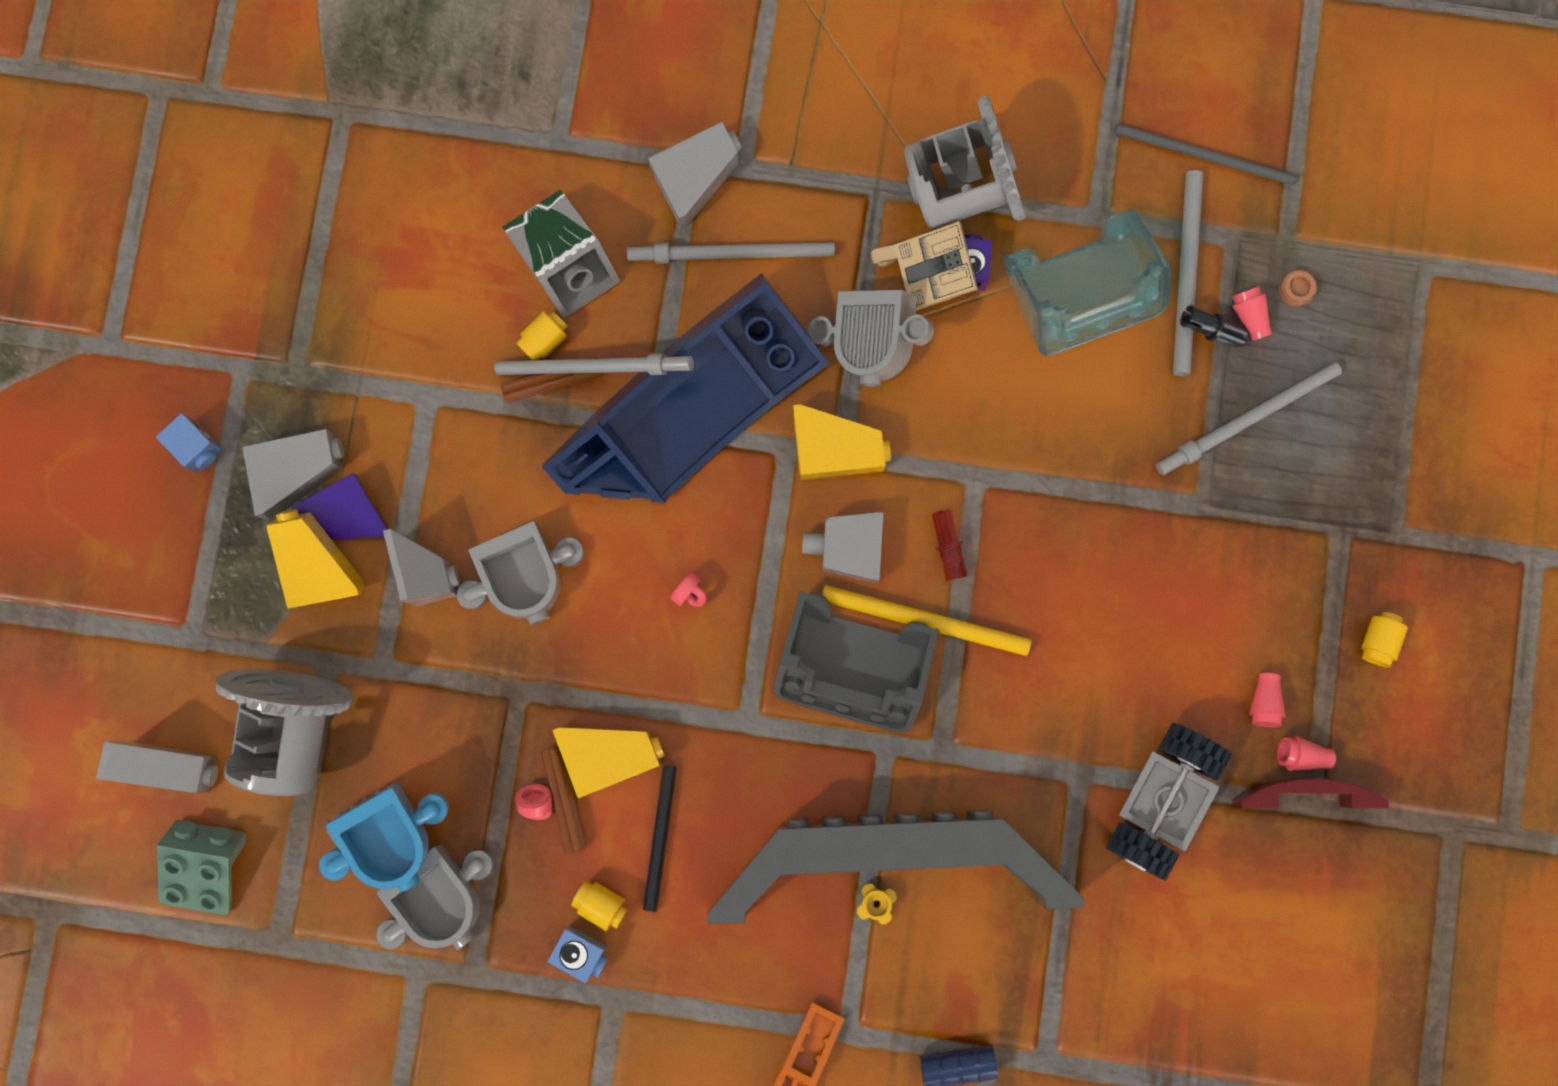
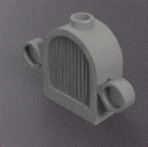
M903 290L838 292L836 323L826 317L818 316L809 323L807 333L814 343L825 347L834 343V350L839 363L847 371L860 376L859 385L880 387L881 381L893 378L904 369L911 357L913 344L922 346L932 339L934 325L928 318L915 314L917 297Z
M532 521L468 549L481 582L466 581L462 583L457 590V600L461 606L470 610H476L486 603L488 596L491 603L501 612L515 618L527 619L530 626L541 623L550 618L548 611L554 606L560 594L561 577L557 564L561 563L566 567L579 565L584 558V548L576 539L564 538L557 543L554 550L550 551L540 526L535 521Z
M443 845L433 847L428 851L424 863L416 872L421 880L419 883L404 892H400L398 887L381 889L376 893L394 917L384 921L378 927L376 933L378 943L383 948L395 949L403 945L409 936L414 942L427 948H443L453 944L457 951L475 938L471 930L477 922L480 911L479 896L470 880H481L492 873L494 869L492 855L485 850L473 851L465 857L463 868L461 869Z

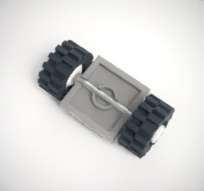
M1176 723L1171 724L1158 749L1171 759L1180 762V765L1152 752L1119 814V817L1145 830L1144 834L1119 822L1106 846V849L1125 859L1126 862L1164 881L1167 880L1179 854L1158 842L1157 839L1160 838L1186 852L1219 789V786L1198 776L1193 771L1218 781L1232 756L1229 750L1216 744L1215 741Z

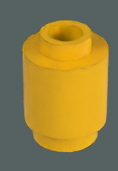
M543 311L520 333L521 338L516 344L532 360H539L541 357L545 359L568 337L564 333L568 326L554 311L549 316Z
M1381 612L1380 616H1372L1361 647L1364 651L1362 655L1363 660L1378 666L1391 668L1392 662L1398 660L1408 631V627L1402 624V617L1388 612Z
M587 880L580 887L571 904L572 907L578 910V915L606 932L611 926L617 929L628 909L623 907L626 899L597 882L592 884Z

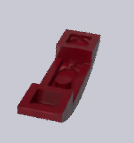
M1291 778L1265 783L1251 788L1232 799V807L1279 808L1278 794H1339L1340 807L1389 808L1388 800L1368 789L1342 781L1315 778Z

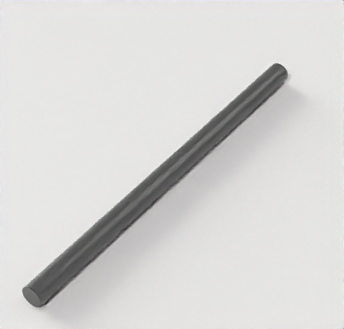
M1117 124L1114 134L1292 186L1297 178L1293 174L1125 125Z

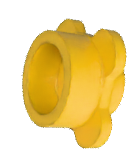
M871 883L864 885L861 890L863 894L862 903L857 907L858 916L863 920L867 918L878 920L883 925L889 923L892 919L890 913L892 903L897 899L896 893L890 888L886 890L877 889ZM876 900L879 901L880 906L874 907L873 902Z

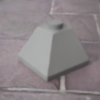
M392 529L383 531L400 601L418 607L457 596L456 586L460 585V577L455 565H450V562Z

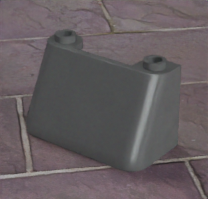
M800 592L773 687V693L776 697L788 703L898 733L910 731L923 702L939 630L930 628L921 622H912L903 626L900 633L896 634L831 616L832 606L824 596L816 593Z

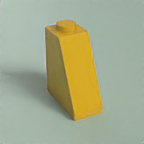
M801 404L793 405L800 480L884 472L885 462L891 461L889 440L883 441L882 431Z
M298 509L277 513V519H274L266 526L287 609L356 596L365 588L364 580L310 512L299 514Z
M560 727L552 730L578 798L662 766L660 758L665 756L658 736L652 738L650 732Z

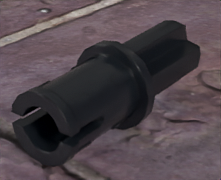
M1189 305L1186 307V310L1191 312V314L1183 311L1181 315L1180 325L1182 327L1205 335V338L1209 341L1217 339L1234 347L1244 346L1247 343L1248 330L1226 321L1221 314L1212 315Z

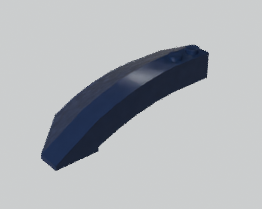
M762 273L662 352L667 357L692 356L694 361L692 371H668L666 375H650L648 372H639L599 408L542 465V468L565 494L580 495V493L599 494L601 497L627 500H630V498L651 499V502L666 503V500L743 430L829 364V361Z

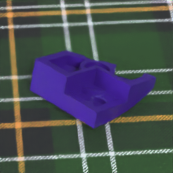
M354 473L291 507V510L298 509L299 514L310 512L331 539L385 538L383 531L389 529L378 508L372 504L358 476Z

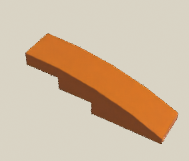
M812 1002L772 1086H816L845 1019Z

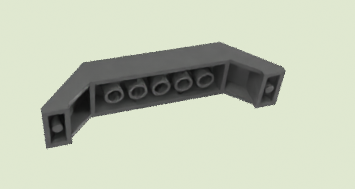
M988 809L967 810V817H956V813L952 811L931 812V819H919V814L896 813L895 820L882 821L880 814L858 815L859 822H845L844 816L822 817L823 823L808 824V818L801 817L787 818L786 825L778 826L711 906L707 914L708 924L745 923L747 910L779 876L793 874L1004 865L1035 892V902L1046 909L1084 908V898L1004 819L993 816V811Z

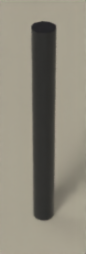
M663 765L643 904V910L657 912L677 771L676 766Z

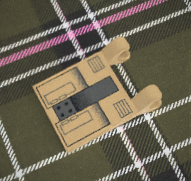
M959 221L895 245L874 249L871 252L873 263L878 264L880 267L891 265L898 260L906 292L917 297L916 311L978 290L962 225Z

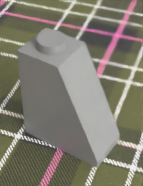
M723 122L648 158L650 170L681 229L691 223L739 164L738 151L742 149L740 142L733 130L727 132Z
M324 429L242 447L255 516L264 520L274 519L277 513L285 511L342 470L340 459L344 458L345 454L341 439L339 437L336 438V435Z
M135 741L104 742L96 779L191 793H205L210 791V787L217 780L218 766L215 765L217 757Z

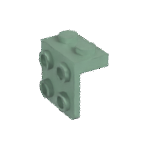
M175 820L157 844L158 899L160 903L219 915L228 914L232 908V864L246 845V832L230 830L225 827L218 828L201 825L191 821Z

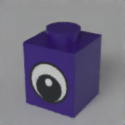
M976 234L964 235L978 290L985 291L989 282L992 240H983L982 236Z

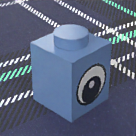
M183 413L156 436L158 441L183 467L196 473L199 470H205L210 467L217 458L216 454L222 450L215 440L194 419Z
M569 925L564 930L547 962L586 984L592 975L598 978L609 959L603 955L608 946Z

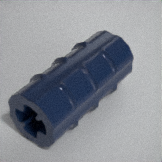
M992 1045L973 1046L972 1048L960 1050L955 1048L953 1051L940 1053L937 1051L933 1054L919 1056L924 1086H963V1084L981 1083L982 1081L998 1079L997 1062Z

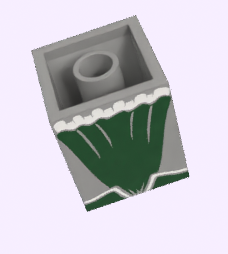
M561 189L502 227L563 319L621 282L600 242Z

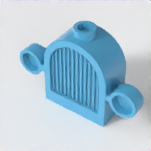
M397 782L335 817L326 824V827L338 848L331 849L321 858L319 863L321 874L328 880L337 881L344 878L352 870L355 876L368 886L378 889L398 887L400 892L408 890L421 881L416 872L424 863L428 853V835L423 824L440 823L449 812L448 800L442 794L430 793L422 798L415 811Z

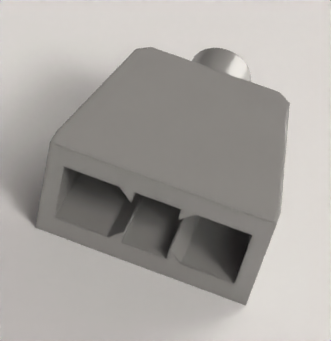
M876 512L826 518L824 534L803 533L802 554L823 555L822 571L878 584L880 580L884 513Z

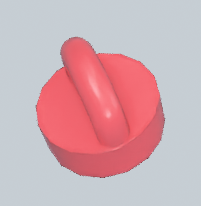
M689 572L670 596V600L679 607H681L684 601L694 607L703 606L707 601V596L704 590L697 585L701 578L694 572Z
M530 784L517 792L515 801L519 814L533 820H544L551 816L553 801L548 787L541 784Z

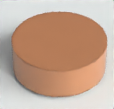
M1304 270L1290 272L1282 279L1279 285L1281 299L1293 307L1307 304L1314 298L1317 292L1315 278Z

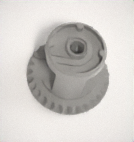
M989 94L981 97L978 101L982 118L909 143L904 148L909 171L907 179L916 205L919 204L928 227L932 229L1009 204L1014 219L1019 221L1027 218L1013 173L1017 170L1011 146L1009 140H1003ZM986 145L995 181L972 189V186L966 183L983 178L975 149ZM939 162L949 189L963 185L961 187L962 193L941 199L930 164Z
M251 669L231 671L219 675L216 679L217 693L225 696L226 699L235 700L236 703H239L232 753L226 758L225 779L239 789L274 796L300 795L316 788L320 776L318 760L325 716H332L334 713L346 711L352 704V691L337 682L325 678L288 671Z

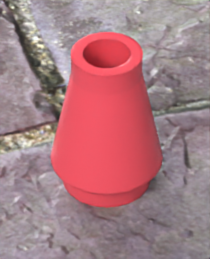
M1260 286L1232 296L1235 303L1232 307L1248 330L1252 341L1272 334L1266 293L1262 294Z
M1260 673L1258 675V684L1249 711V715L1252 716L1253 725L1267 728L1282 726V719L1286 718L1280 675L1274 673Z
M1292 735L1290 738L1284 737L1280 741L1277 749V760L1281 766H1285L1289 771L1320 769L1330 771L1335 766L1336 753L1333 749L1322 747L1299 736Z

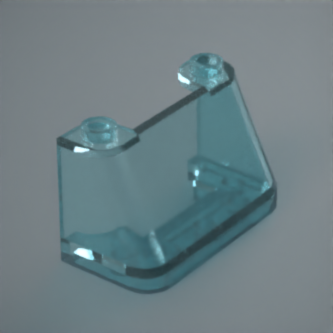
M1135 209L1111 216L1102 229V240L1040 262L1036 252L1031 249L1017 250L1012 254L1004 256L1006 273L1033 340L1043 355L1057 354L1154 318L1162 313L1169 303L1171 265Z

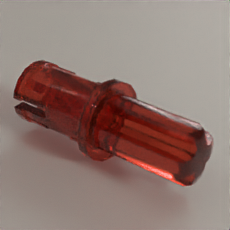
M948 509L936 511L933 513L932 518L939 546L935 547L936 551L939 550L945 581L967 577L968 573L961 550L963 541L958 542L952 513Z

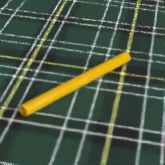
M825 584L822 596L832 605L907 625L912 622H921L930 628L938 629V633L1023 656H1028L1032 639Z

